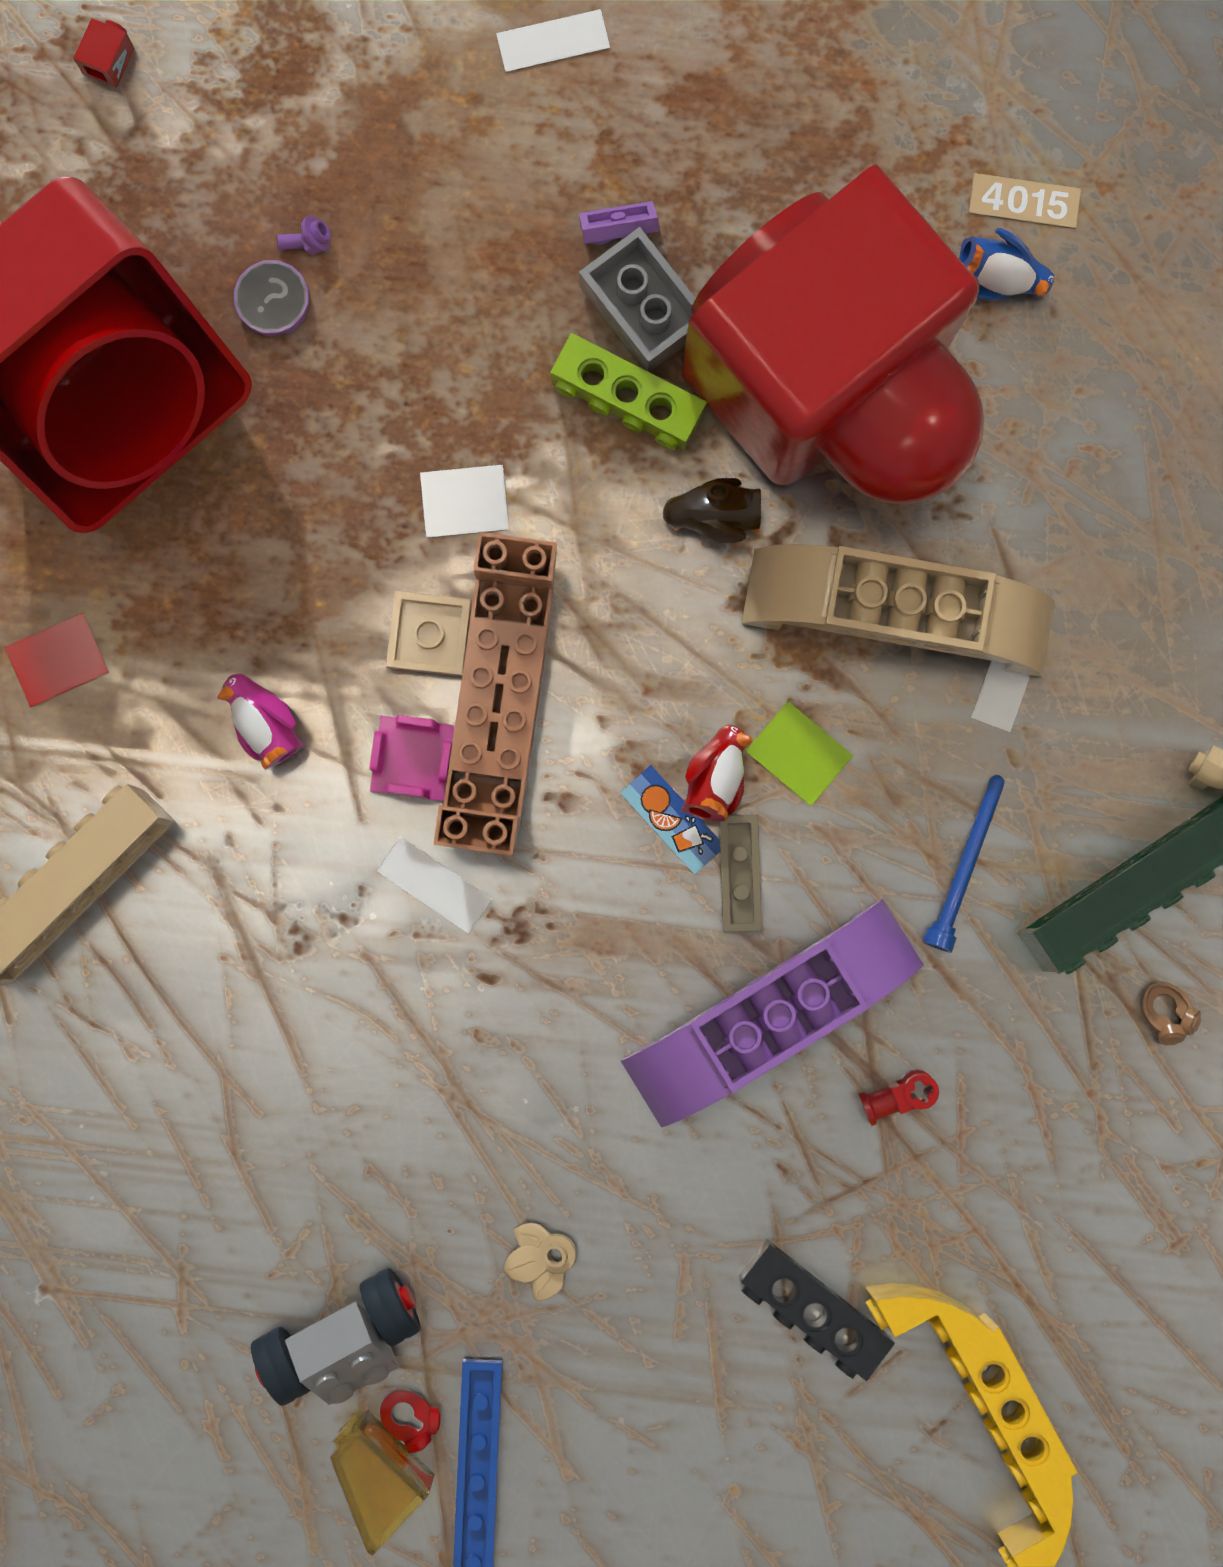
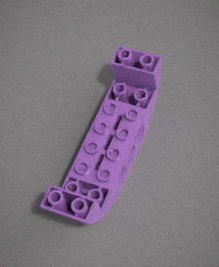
M883 898L850 918L851 921L657 1042L652 1041L621 1060V1063L661 1128L678 1122L744 1087L869 1009L870 1006L907 981L924 965Z

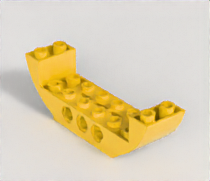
M897 1283L866 1287L871 1299L865 1301L881 1331L889 1328L896 1338L928 1320L936 1336H939L942 1343L948 1342L950 1346L944 1349L962 1380L967 1377L968 1382L963 1384L966 1393L980 1414H987L988 1417L984 1418L982 1422L1000 1451H1007L1001 1457L1010 1474L1015 1478L1020 1488L1026 1487L1020 1490V1493L1033 1514L997 1533L1004 1545L998 1551L1007 1567H1055L1064 1550L1071 1527L1073 1511L1071 1477L1078 1472L1000 1327L986 1313L978 1316L961 1302L933 1289ZM991 1365L987 1372L982 1373L985 1367ZM1010 1401L1006 1407H1003L1006 1402Z

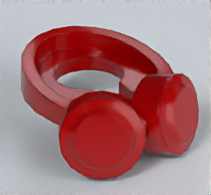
M407 1389L393 1391L383 1400L380 1407V1418L383 1426L394 1438L404 1442L409 1453L419 1452L426 1448L432 1440L431 1435H435L439 1430L441 1415L438 1407H431L423 1396ZM400 1402L410 1404L414 1410V1417L423 1423V1428L416 1429L409 1423L405 1425L396 1423L392 1417V1408Z

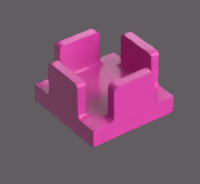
M381 715L379 730L374 732L369 765V770L372 771L370 791L444 802L455 725L441 724L433 719L397 715V717Z

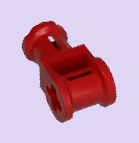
M917 1069L909 1071L899 1080L888 1083L886 1088L870 1094L861 1092L859 1097L868 1121L873 1126L877 1124L878 1119L897 1112L903 1114L914 1109L923 1110L932 1107L938 1100L940 1092L936 1081L925 1071ZM917 1081H921L924 1086H929L923 1089L925 1096L918 1098L915 1093H910L915 1090L914 1083Z

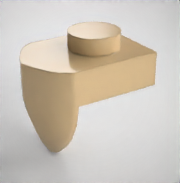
M1213 745L1205 754L1201 751L1197 753L1188 769L1189 772L1193 773L1188 783L1189 785L1200 791H1203L1208 786L1223 789V749Z

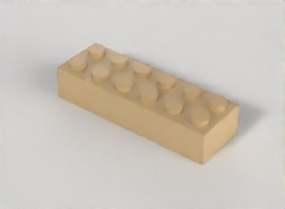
M125 784L123 787L118 785L110 790L102 800L105 805L95 815L89 813L84 816L74 827L76 833L66 843L60 841L47 852L45 857L48 861L38 870L34 868L28 871L18 881L17 885L20 888L10 898L5 896L0 899V985L11 984L176 822L144 789Z

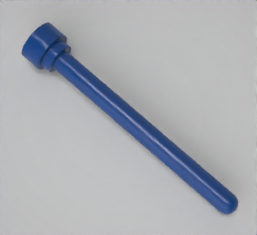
M994 775L989 780L938 922L934 921L932 928L928 927L922 942L936 949L952 953L957 937L954 936L956 929L953 928L1005 784L1003 777L1000 775Z

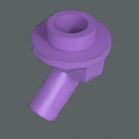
M310 215L305 217L301 223V234L277 235L278 250L305 249L306 252L314 255L329 249L331 233L324 221Z

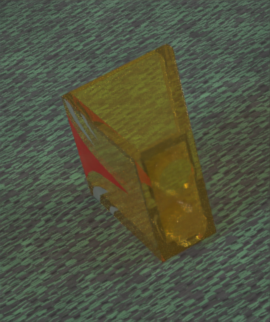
M367 1409L359 1418L355 1414L351 1415L340 1427L337 1436L332 1441L336 1447L330 1459L365 1549L373 1556L427 1498L435 1474L413 1453H409L400 1440L388 1433L383 1424Z

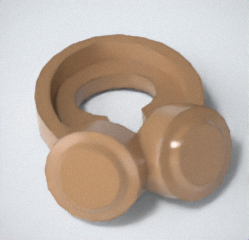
M1159 982L1151 985L1145 991L1141 1003L1142 1011L1147 1022L1157 1031L1159 1043L1176 1045L1183 1042L1186 1035H1193L1198 1030L1201 1024V1011L1193 1008L1189 997L1179 987L1171 983ZM1167 995L1175 1001V1013L1181 1019L1180 1025L1173 1024L1167 1016H1161L1155 1012L1153 1002L1158 996Z

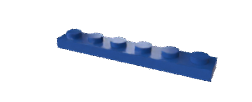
M463 1359L453 1567L494 1566L503 1360Z

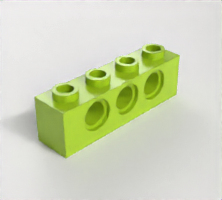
M573 333L570 334L550 372L551 383L555 384L554 389L563 396L574 399L576 395L588 401V407L604 416H608L611 413L621 418V423L634 432L641 433L642 430L653 434L656 436L655 441L670 450H675L678 447L685 451L706 411L707 401ZM595 371L603 376V380L597 385H588L583 381L584 375ZM629 388L637 394V397L634 401L625 403L620 401L616 394L621 389ZM662 405L669 409L671 415L664 420H657L652 417L650 410L655 406Z

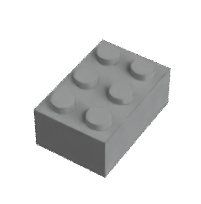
M638 227L579 271V287L644 370L651 373L685 347L688 322L693 316L691 308L696 298L641 227Z

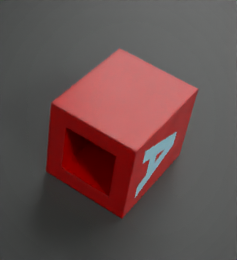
M91 18L73 59L83 75L117 88L135 48L124 27L110 20H106L103 23Z

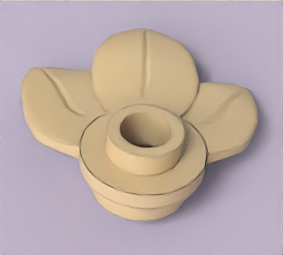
M526 1223L514 1229V1236L520 1247L507 1257L503 1271L509 1278L522 1283L531 1282L533 1297L536 1301L550 1299L563 1288L565 1272L570 1270L576 1262V1246L567 1236L563 1234H550L540 1224ZM551 1249L559 1250L562 1254V1260H555L551 1256Z

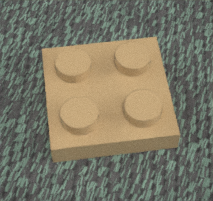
M395 591L386 667L388 669L462 676L469 631L471 599Z

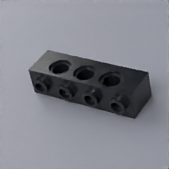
M766 1239L739 1275L741 1283L745 1285L741 1291L758 1305L763 1300L775 1309L772 1315L781 1324L790 1330L796 1325L807 1334L803 1340L820 1354H823L825 1350L829 1351L837 1358L834 1364L852 1379L858 1374L867 1381L895 1345L889 1334L884 1330L881 1331L880 1327L768 1239ZM779 1279H789L793 1282L791 1293L785 1297H778L772 1293L773 1285ZM813 1303L821 1304L824 1307V1313L819 1320L808 1321L804 1318V1310L808 1305ZM843 1328H850L855 1331L853 1341L846 1346L836 1344L835 1336L837 1332Z

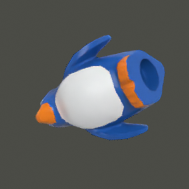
M997 228L995 232L1004 240L975 236L963 240L959 259L978 281L979 293L977 298L991 301L1004 299L1011 295L1028 293L1034 296H1045L1051 290L1054 283V274L1031 254L1029 248L1016 234L1003 228Z

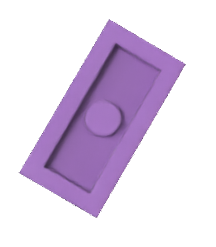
M653 201L579 213L585 244H607L613 239L628 236L638 227H641L647 236L650 233L659 232L658 217Z

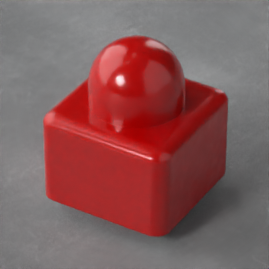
M875 164L859 174L830 199L822 192H815L788 206L749 237L717 269L693 302L691 308L693 316L688 322L681 376L701 399L707 401L706 406L773 483L778 485L794 483L826 458L852 487L870 498L896 504L925 501L945 492L964 476L972 465L982 441L984 414L978 389L967 371L948 350L976 302L979 284L971 271L883 170Z
M65 176L49 182L7 219L0 221V461L70 530L77 533L92 532L106 524L235 413L247 401L251 393L252 381L248 372L156 256L83 181L75 177Z

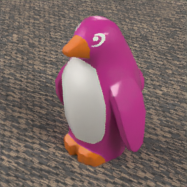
M234 674L227 678L217 698L230 704L238 742L252 758L256 760L262 759L261 765L265 770L281 763L305 747V744L297 737L293 729L295 727V719L285 702L244 674Z

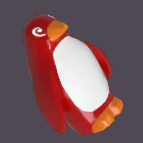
M735 725L723 726L690 760L685 775L688 783V793L681 808L683 813L707 821H726L728 816L739 806L744 793L743 750L753 742V739L746 735L742 729Z

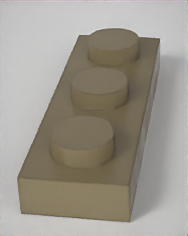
M758 815L728 816L726 821H719L723 932L762 931Z

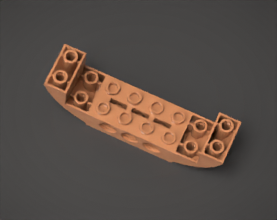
M478 532L473 567L476 582L444 803L443 806L439 805L433 845L513 856L528 783L554 589L557 542Z

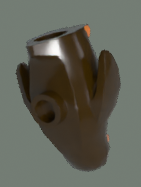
M717 478L667 500L663 508V518L674 531L687 528L718 543L740 542L747 537L744 531L760 532L761 490L739 487L742 483L737 478Z

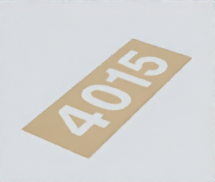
M974 173L969 213L1076 228L1081 188Z

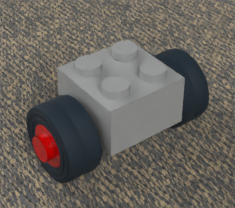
M384 1269L375 1276L369 1277L360 1283V1292L366 1310L355 1301L293 1336L285 1328L278 1327L251 1343V1354L256 1376L260 1384L280 1406L287 1405L310 1391L328 1405L342 1403L351 1398L356 1390L367 1384L371 1385L383 1381L388 1377L389 1372L399 1368L391 1346H395L406 1338L414 1336L421 1330L415 1309L417 1306L415 1298L409 1287L403 1285L392 1269Z

